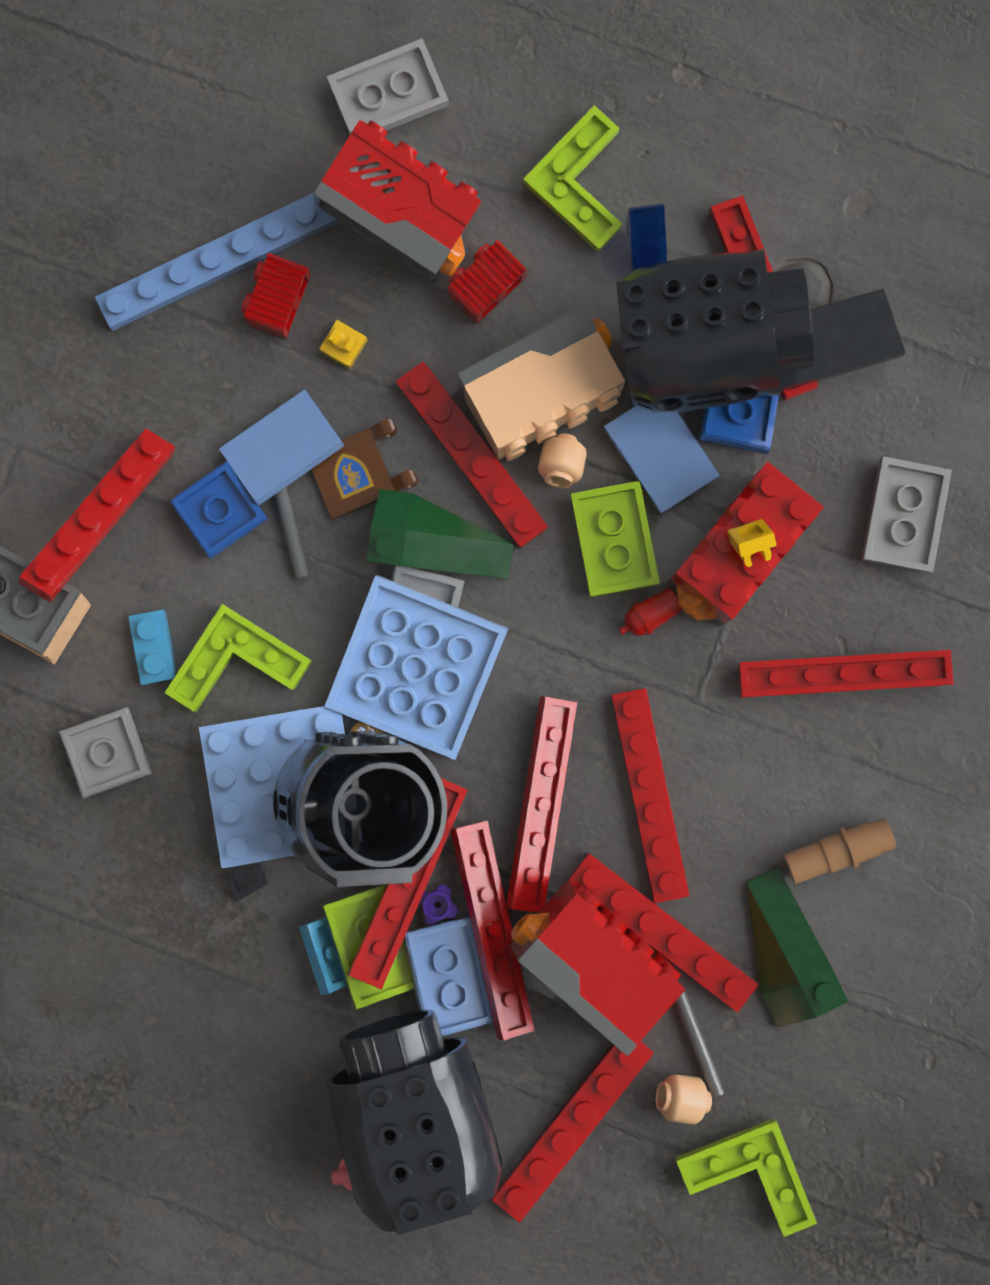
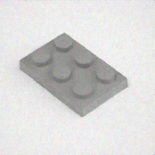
M423 38L327 76L329 86L349 134H351L359 119L366 124L370 120L374 121L387 131L449 106V100Z
M881 457L861 560L927 574L933 573L952 470L890 457Z

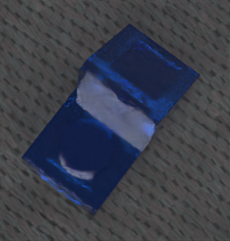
M664 204L628 208L626 233L630 240L631 271L667 261Z

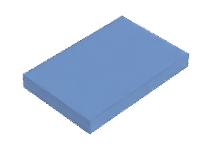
M304 389L223 445L219 450L259 506L345 445Z
M635 406L603 428L637 481H640L641 487L660 515L720 476L678 412H651Z
M470 916L406 932L404 944L419 1010H434L441 1035L446 1036L492 1023V1013Z

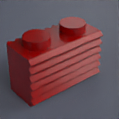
M496 240L491 246L488 243L484 244L475 253L473 264L467 269L459 268L448 280L450 283L447 287L448 296L475 324H478L527 277V269L499 240Z
M268 253L264 262L260 261L256 267L254 281H257L254 287V292L252 294L247 293L242 304L241 312L244 313L243 318L246 323L251 327L287 339L311 277L308 267Z

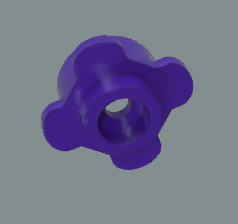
M441 884L436 890L429 893L424 891L419 905L423 906L424 920L429 925H436L438 920L446 917L454 918L458 912L457 906L451 901V889L447 885ZM437 901L440 902L441 907L436 908L434 906V903Z

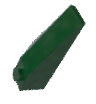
M380 489L371 525L366 561L508 579L513 543L458 517L454 513L416 494Z
M776 867L747 881L746 890L750 919L753 926L760 992L776 1026L781 1027L817 1018L849 1002L832 966L779 868Z

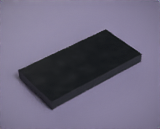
M884 288L810 309L815 365L809 368L779 372L780 392L903 357L906 352Z

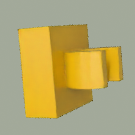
M336 320L319 350L324 355L351 369L368 339L358 331Z
M763 519L727 530L730 544L740 555V558L747 567L752 566L751 555L760 551L766 561L771 559V550L769 548L777 545L774 532Z

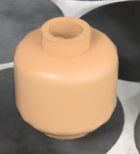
M563 433L546 440L542 446L539 459V474L552 487H571L572 484L580 481L583 476L587 457L585 447L577 441L575 436Z
M671 1074L664 1082L659 1083L657 1087L656 1107L667 1121L694 1125L700 1122L705 1113L707 1114L711 1109L712 1097L701 1078Z

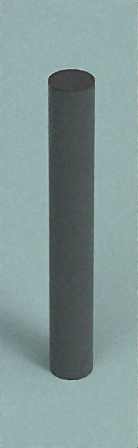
M287 487L276 493L274 497L295 579H302L308 577L309 574Z
M684 991L675 1001V1005L711 1097H717L722 1095L724 1090L686 991Z

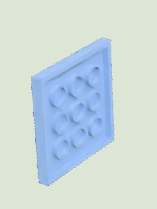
M376 575L324 707L455 760L508 628Z
M322 706L199 727L221 868L294 856L295 854L290 850L279 831L273 812V794L279 773L290 755L304 743V739H315L314 733L336 732V734L345 735L342 714ZM355 793L349 795L345 800V809L348 813L357 809ZM338 815L339 828L345 840V818ZM359 821V842H361L363 838ZM306 828L313 847L320 850L333 849L315 840L314 836Z

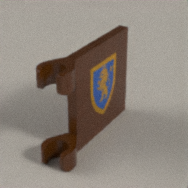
M391 419L382 420L366 430L341 440L345 445L343 448L311 469L332 520L376 502L380 489L400 492L417 486L418 479L412 470L404 471L390 478L377 447V441L397 434V428Z

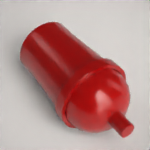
M668 587L638 604L634 603L631 605V608L625 614L624 622L626 625L618 630L621 635L630 631L635 636H644L646 634L649 636L655 629L681 613L683 608L679 606V600L675 593Z

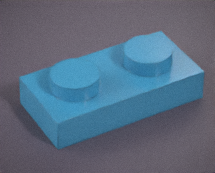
M162 609L128 616L141 685L173 680L177 674L166 611Z
M326 916L299 926L320 995L329 994L347 986Z

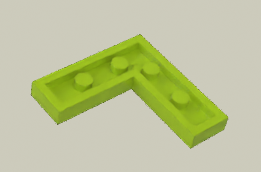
M594 105L524 177L523 184L599 253L622 229L623 224L574 180L619 133V127Z
M222 604L165 691V694L193 712H197L234 654L294 691L312 663V660Z
M775 1118L675 1157L689 1195L756 1169L783 1237L817 1224Z

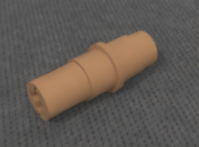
M883 818L872 823L866 822L847 830L844 827L839 828L838 833L819 839L818 842L783 854L793 883L798 884L828 872L834 873L850 866L856 869L860 867L859 863L895 849L896 842L888 822Z

